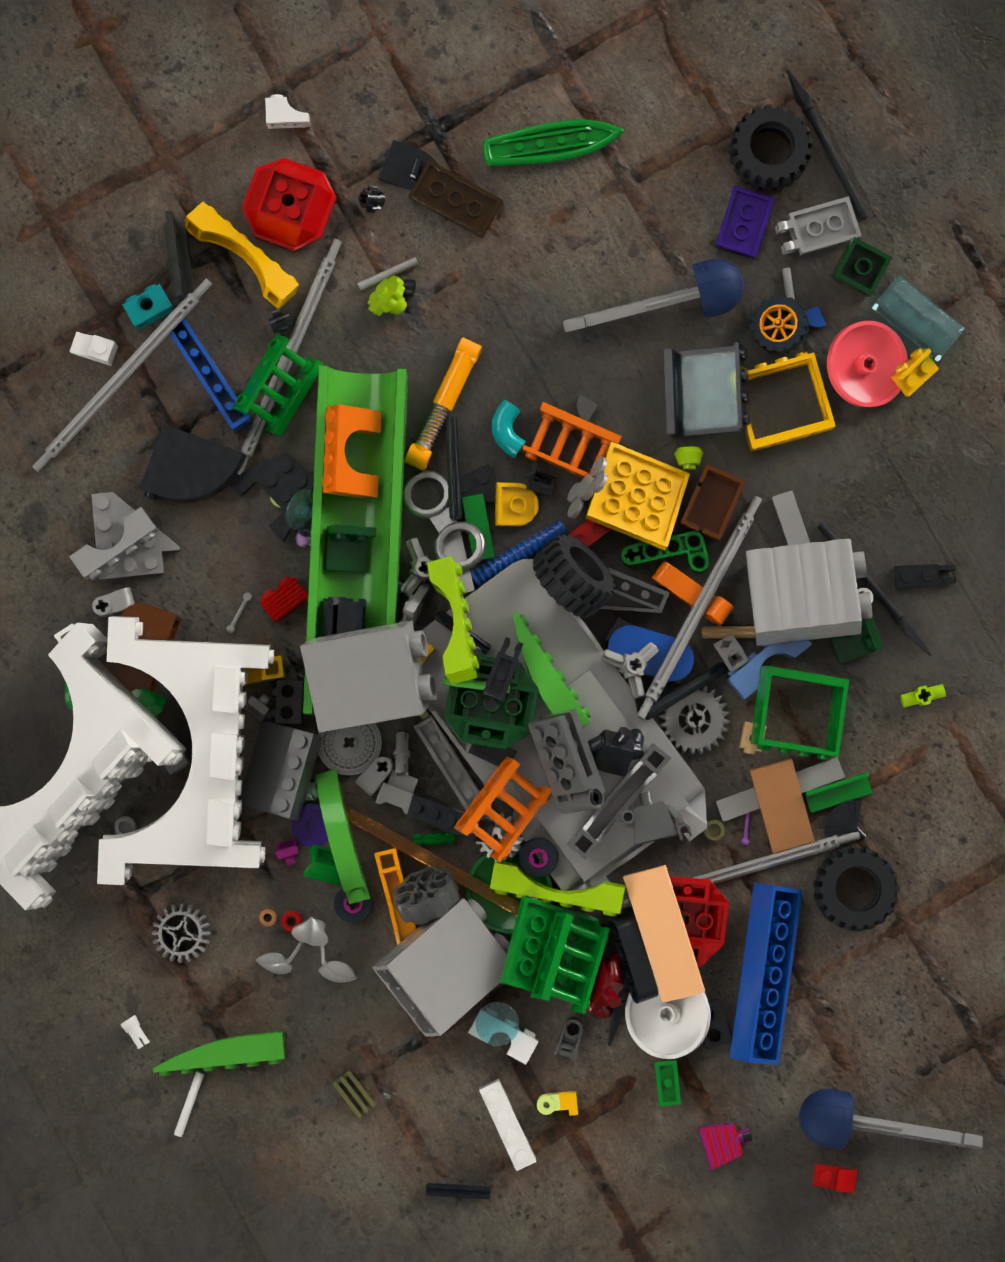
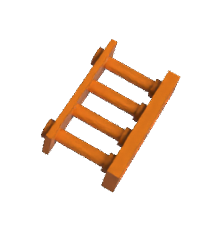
M543 402L539 410L543 418L531 447L523 445L522 452L530 460L536 461L539 459L580 478H584L588 474L591 475V471L587 473L578 469V466L590 439L595 437L601 440L602 446L595 459L596 461L601 456L605 458L609 444L611 442L619 444L622 436ZM556 420L562 423L561 426L563 428L549 456L538 450L550 423ZM577 429L582 432V438L569 465L558 460L570 431Z
M507 756L454 826L460 833L466 836L469 833H473L494 849L489 856L499 862L509 855L512 845L539 808L548 802L552 792L549 787L541 785L539 789L518 773L517 768L520 764ZM509 780H514L533 795L526 807L504 790V786ZM500 797L520 813L513 824L491 808L495 798ZM482 816H488L507 831L500 842L478 826V821Z

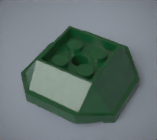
M476 655L479 669H476L477 678L471 680L487 682L496 658ZM521 662L517 664L510 683V691L506 693L503 702L483 695L484 690L449 686L444 719L462 743L507 750L531 734L528 724L534 721L539 689ZM493 699L497 702V708L490 710L486 708L485 702Z

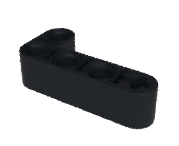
M625 915L603 922L601 927L610 929L608 941H614L633 1001L638 1004L657 997L658 987L635 917L633 915Z

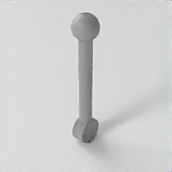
M250 593L243 595L244 600L232 623L226 627L228 633L234 632V626L245 605L252 599Z

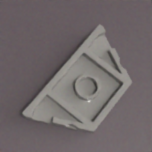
M421 583L415 595H410L403 608L402 613L404 615L400 622L412 620L413 627H415L423 606L424 597L430 587L429 584Z

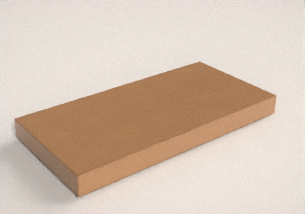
M788 758L749 770L772 853L814 842L792 759Z

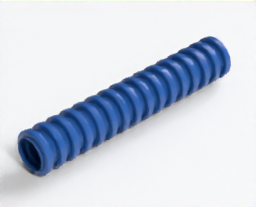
M557 520V523H552L551 527L547 526L544 531L540 530L539 534H533L534 537H528L527 541L523 540L522 544H516L515 548L511 547L509 552L506 550L504 555L499 554V557H494L492 562L487 561V565L482 564V568L479 569L477 567L475 572L471 571V577L476 587L480 588L482 584L491 580L512 563L528 559V557H534L533 554H537L555 536L561 534L568 535L569 533L563 522Z

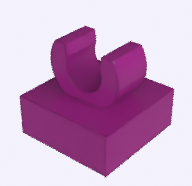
M296 838L275 844L278 860L285 858L287 866L296 864L295 855L299 854Z

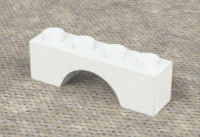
M500 1079L480 1087L481 1096L516 1171L535 1163L536 1157L516 1118Z

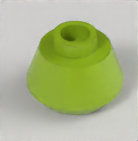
M688 446L677 448L674 456L678 465L683 467V470L688 471L695 470L696 466L700 465L704 453L700 447Z

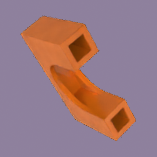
M340 404L327 407L325 414L323 493L360 499L378 497L379 476L354 471L347 463L344 449L346 440L351 433L364 435L381 433V411Z

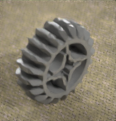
M183 903L180 904L179 910H177L176 905H171L172 913L165 908L163 912L166 917L159 914L157 918L162 922L153 923L154 927L159 928L158 931H152V935H158L159 937L154 939L153 943L160 942L161 944L156 950L161 951L164 948L165 952L162 954V957L165 958L170 953V961L172 962L176 956H178L179 963L183 962L184 956L190 962L192 961L191 954L195 958L200 956L197 949L205 952L206 949L201 945L202 943H210L208 939H204V936L211 935L210 931H204V928L209 927L210 923H202L207 917L206 915L198 917L200 909H196L192 913L193 905H189L187 910H185ZM184 915L183 920H181L177 927L167 925L172 917ZM190 918L196 923L199 935L190 931ZM183 927L185 929L184 932L189 936H183L180 939L176 931L173 930H180ZM164 931L173 936V948L166 942ZM185 940L196 942L190 950L179 951L180 946H182Z

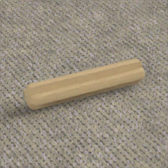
M754 626L702 627L701 630L702 638L704 639L725 638L731 633L735 638H756Z

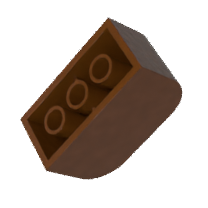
M144 603L130 605L120 615V617H139V622H143V633L138 636V639L174 641L182 619L176 614ZM106 651L103 665L129 691L132 692L135 689L144 688L155 693L159 683L158 680L132 666L107 662Z

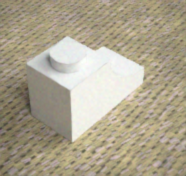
M271 95L270 98H265L266 124L268 129L310 127L309 113L293 109L288 104L287 97Z
M76 332L70 353L112 366L118 345L114 341L100 336Z

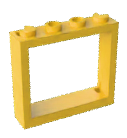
M801 352L795 355L796 358L789 360L787 357L776 359L774 364H757L754 366L755 369L748 371V380L807 364L824 420L756 440L750 423V425H747L748 431H745L751 452L827 432L836 427L815 353ZM735 371L734 375L730 377V382L737 403Z

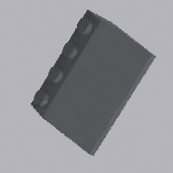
M263 721L240 800H242V805L299 821L323 737Z

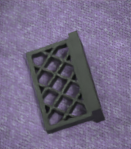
M165 211L166 223L163 224L173 302L176 308L189 293L192 294L194 292L187 230L183 228L185 220L177 221L172 211Z

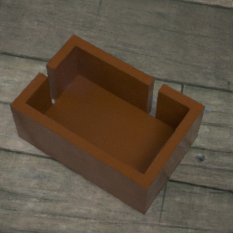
M706 464L679 526L689 531L698 532L700 530L703 537L718 543L746 481Z

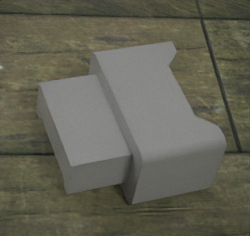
M393 770L388 784L382 783L375 803L383 804L388 802L401 807L404 814H407L419 779L409 775L406 777L396 776L395 770Z

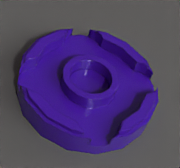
M317 804L303 806L299 821L292 820L291 828L293 835L304 846L312 847L313 844L321 846L329 841L321 806Z

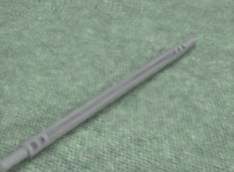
M334 239L327 257L323 258L289 337L290 341L286 347L294 353H297L336 263L334 260L342 244L338 239ZM282 355L277 367L288 374L293 362ZM273 375L268 387L280 393L284 381ZM264 395L260 407L271 414L275 401ZM257 415L240 451L247 457L238 475L243 473L249 457L253 456L267 423Z
M205 279L192 294L189 293L63 431L47 446L46 452L32 466L37 472L52 457L55 458L170 332L198 304V299L212 285L208 279Z
M754 496L746 513H743L646 692V699L637 714L639 719L645 720L654 702H657L754 521L753 516L762 501L760 497Z
M852 832L838 837L834 835L693 878L710 879L713 884L814 854L840 848L842 844L859 840L860 835L859 832ZM629 896L628 899L623 900L622 909L629 907L633 909Z

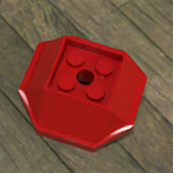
M282 158L256 168L241 208L256 239L296 253L323 237L337 198L323 171ZM292 198L294 203L291 206H285L283 204L284 200Z
M669 876L680 912L687 915L686 920H684L685 928L697 966L701 967L708 961L707 959L724 945L729 902L710 879Z

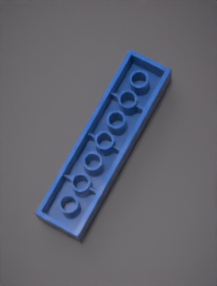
M754 883L730 1051L731 1059L748 1063L779 1065L803 890Z

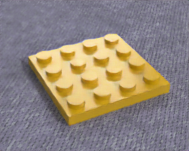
M611 442L605 456L607 465L604 473L608 475L607 482L599 493L593 494L585 518L666 550L690 473Z

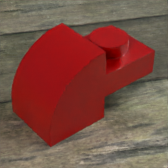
M815 1163L812 1186L854 1193L858 1169Z

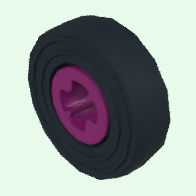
M533 838L522 846L519 853V863L528 875L545 877L556 868L558 851L549 840ZM535 852L537 854L539 852H542V858L545 859V861L542 863L541 861H539V863H536L534 861L535 857L533 856V854Z
M343 888L338 891L334 899V909L337 915L348 923H359L365 920L373 907V899L370 894V899L360 901L359 907L356 906V910H351V906L347 905L348 899Z

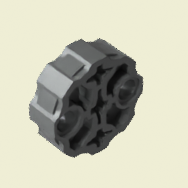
M430 866L408 875L395 888L393 903L404 922H413L416 925L425 924L432 919L442 917L457 903L460 897L457 892L459 888L449 869Z

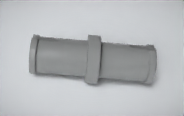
M398 732L395 734L396 750L393 752V757L396 759L395 775L406 777L409 775L408 759L411 756V752L408 750L409 734Z

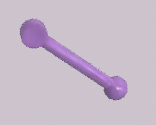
M750 812L746 813L744 838L741 840L743 846H748L750 843L748 839Z

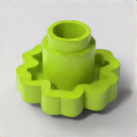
M394 275L389 279L385 278L377 285L376 291L371 293L368 300L370 305L368 309L378 316L383 312L395 315L401 314L407 306V302L403 297L405 290L404 282Z

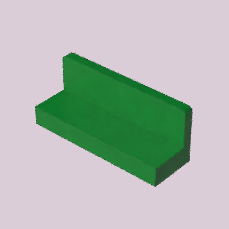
M868 772L804 792L809 812L813 813L845 801L872 794L867 778L869 777Z

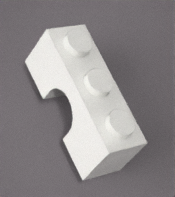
M489 1007L486 1010L481 1008L468 1033L486 1043L489 1042L493 1034L497 1032L506 1033L511 1039L507 1055L526 1065L539 1042L535 1038L537 1034L526 1028L524 1031L516 1028L517 1023L508 1018L505 1021L498 1018V1013Z

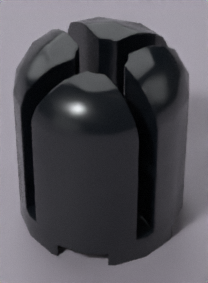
M346 597L323 598L321 637L366 629L367 600L358 598V601H354V599Z

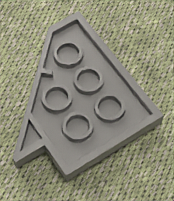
M113 492L91 494L96 549H110L117 545L123 536V519L135 510ZM158 529L155 533L156 537L147 543L143 541L137 545L138 549L130 555L124 554L119 558V563L109 568L107 566L101 570L102 574L99 576V580L165 574L163 552L181 551V548Z

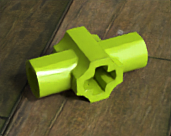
M943 684L929 688L925 685L915 688L914 692L900 695V700L903 708L916 704L924 706L930 704L931 700L946 697V692ZM921 690L923 693H927V697L924 698L925 702L918 697L921 694Z

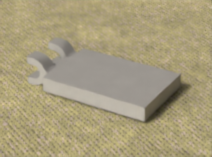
M849 196L789 213L787 221L778 222L777 226L774 227L776 235L789 231L792 241L785 242L780 247L783 255L798 250L801 256L849 242L854 237L858 239L862 237Z

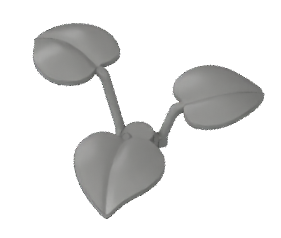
M313 917L292 929V935L300 942L289 958L285 959L279 953H266L256 958L258 964L266 970L275 974H287L292 970L290 962H292L303 943H307L312 946H320L321 964L323 966L319 968V973L324 978L337 983H346L358 978L354 970L347 964L340 961L326 962L324 945L328 943V937L324 932L326 924Z

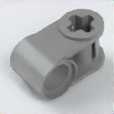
M128 587L96 598L93 601L92 608L98 616L105 618L121 614L127 607L135 604L131 589ZM101 602H104L106 605H108V607L105 608V612L98 609L99 607H101Z
M389 757L377 758L359 776L355 783L370 797L374 796L381 788L382 783L395 770L393 760ZM381 762L388 763L386 766L388 768V771H380Z

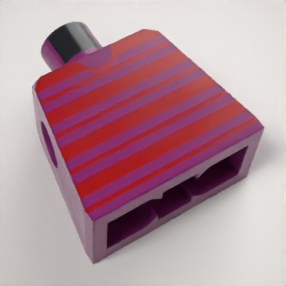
M733 1122L698 1126L711 1170L742 1156L741 1144L753 1141L749 1128L737 1132Z

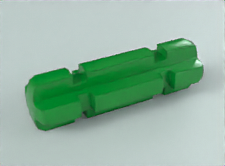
M445 832V834L429 833L423 836L422 834L413 835L414 846L455 843V834L452 832Z

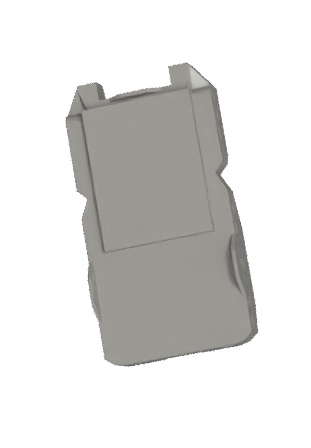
M522 559L512 563L467 596L465 599L469 606V612L466 614L467 618L471 621L472 632L491 645V649L486 655L475 649L473 650L474 656L482 655L496 658L507 637L510 638V645L505 654L513 657L515 647L519 643L513 614L515 612L519 616L523 614L530 624L527 629L531 634L536 633L542 642L539 645L542 651H548L554 662L551 664L556 671L560 669L565 676L566 681H564L566 687L568 689L572 687L577 694L578 699L576 702L580 708L585 706L591 715L588 718L590 723L583 727L587 741L599 736L603 730L618 732L621 727H626L629 730H641L644 736L642 747L644 752L652 743H655L671 757L668 763L641 793L651 791L654 803L664 801L665 805H671L682 816L684 822L690 826L692 833L691 837L689 833L682 834L687 841L690 842L707 829L704 787L653 718L641 720L637 717L635 699L632 698L630 686L615 666L601 661L604 651L580 616H575L572 612L566 611L563 606L556 603L553 597L547 594L546 589L541 586L539 579L535 576L536 572L533 570L534 559ZM451 608L446 613L453 617V612ZM435 620L422 629L426 641L436 648L422 666L423 675H433L437 690L436 700L429 701L430 707L428 709L485 785L498 766L468 753L472 744L462 743L444 719L449 686L443 685L444 676L446 675L442 656L448 647L452 631ZM520 652V655L518 657L519 662L523 664V666L529 674V671L523 659L522 652ZM539 693L534 721H538L544 715L551 714ZM489 699L485 702V706L493 710L497 708V702ZM530 734L510 747L517 751L514 760L520 764L517 768L518 773L538 789L541 785L551 789L532 735ZM638 759L631 761L628 771L633 767V765L638 761ZM598 770L606 791L603 793L605 800L623 777ZM512 779L504 786V790L525 807L533 797V795ZM552 792L548 802L539 808L521 833L526 842L533 838H544L555 845L558 851V863L550 875L561 890L569 891L582 890L603 881H609L606 877L609 873L632 859L653 842L635 846L634 828L623 826L618 818L585 860L570 848L567 843L596 809L563 814L558 809ZM639 795L627 809L633 811V808L641 806ZM513 809L512 823L520 815L515 809ZM535 852V855L538 857L541 863L544 862L545 859L542 858L543 853L539 852L537 854Z

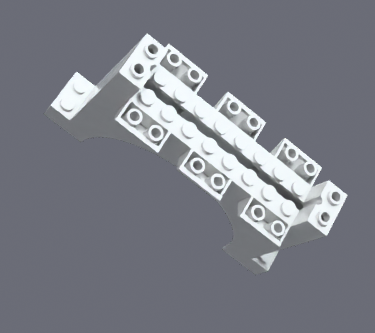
M109 617L107 662L121 663L140 669L161 682L171 692L181 706L190 728L192 763L188 780L180 797L165 814L138 830L116 835H103V839H99L97 884L124 885L132 877V863L259 868L260 863H264L265 847H261L262 841L238 840L241 834V822H237L242 812V800H238V795L242 792V780H238V775L241 774L244 768V757H240V753L245 746V735H241L240 730L244 728L245 715L241 714V709L246 705L247 692L243 691V686L247 683L248 670H244V668L268 669L269 664L274 663V650H270V645L138 639V636L143 633V622H139V617Z
M76 623L48 654L61 671L67 683L73 705L72 738L63 763L52 779L34 795L13 805L0 806V885L24 910L45 908L52 902V896L56 891L40 874L52 871L58 864L56 861L71 851V845L74 843V838L78 835L77 830L81 826L95 824L101 817L99 814L104 809L106 810L115 802L114 798L118 794L117 791L122 787L120 783L125 778L138 777L144 770L143 766L152 760L158 766L164 764L176 765L183 759V753L186 751V748L97 659V657L99 658L106 653L108 639L93 624Z

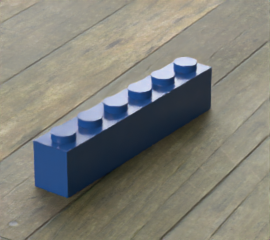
M183 318L170 332V336L233 432L236 433L252 423V420L248 414L233 409L236 404V395L186 319Z

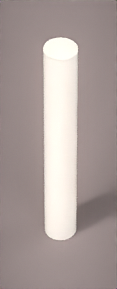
M196 1071L174 1132L176 1136L182 1137L204 1077V1074Z

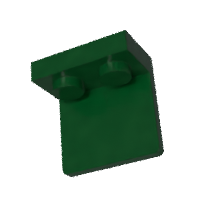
M338 524L327 526L325 569L367 572L369 538L376 536V528Z
M873 617L862 619L861 634L830 638L840 664L884 648Z

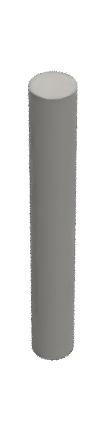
M416 257L358 282L357 285L360 291L382 282L385 278L388 279L419 264Z
M784 268L782 273L786 297L795 299L791 268ZM793 317L789 322L790 325L795 326V319Z

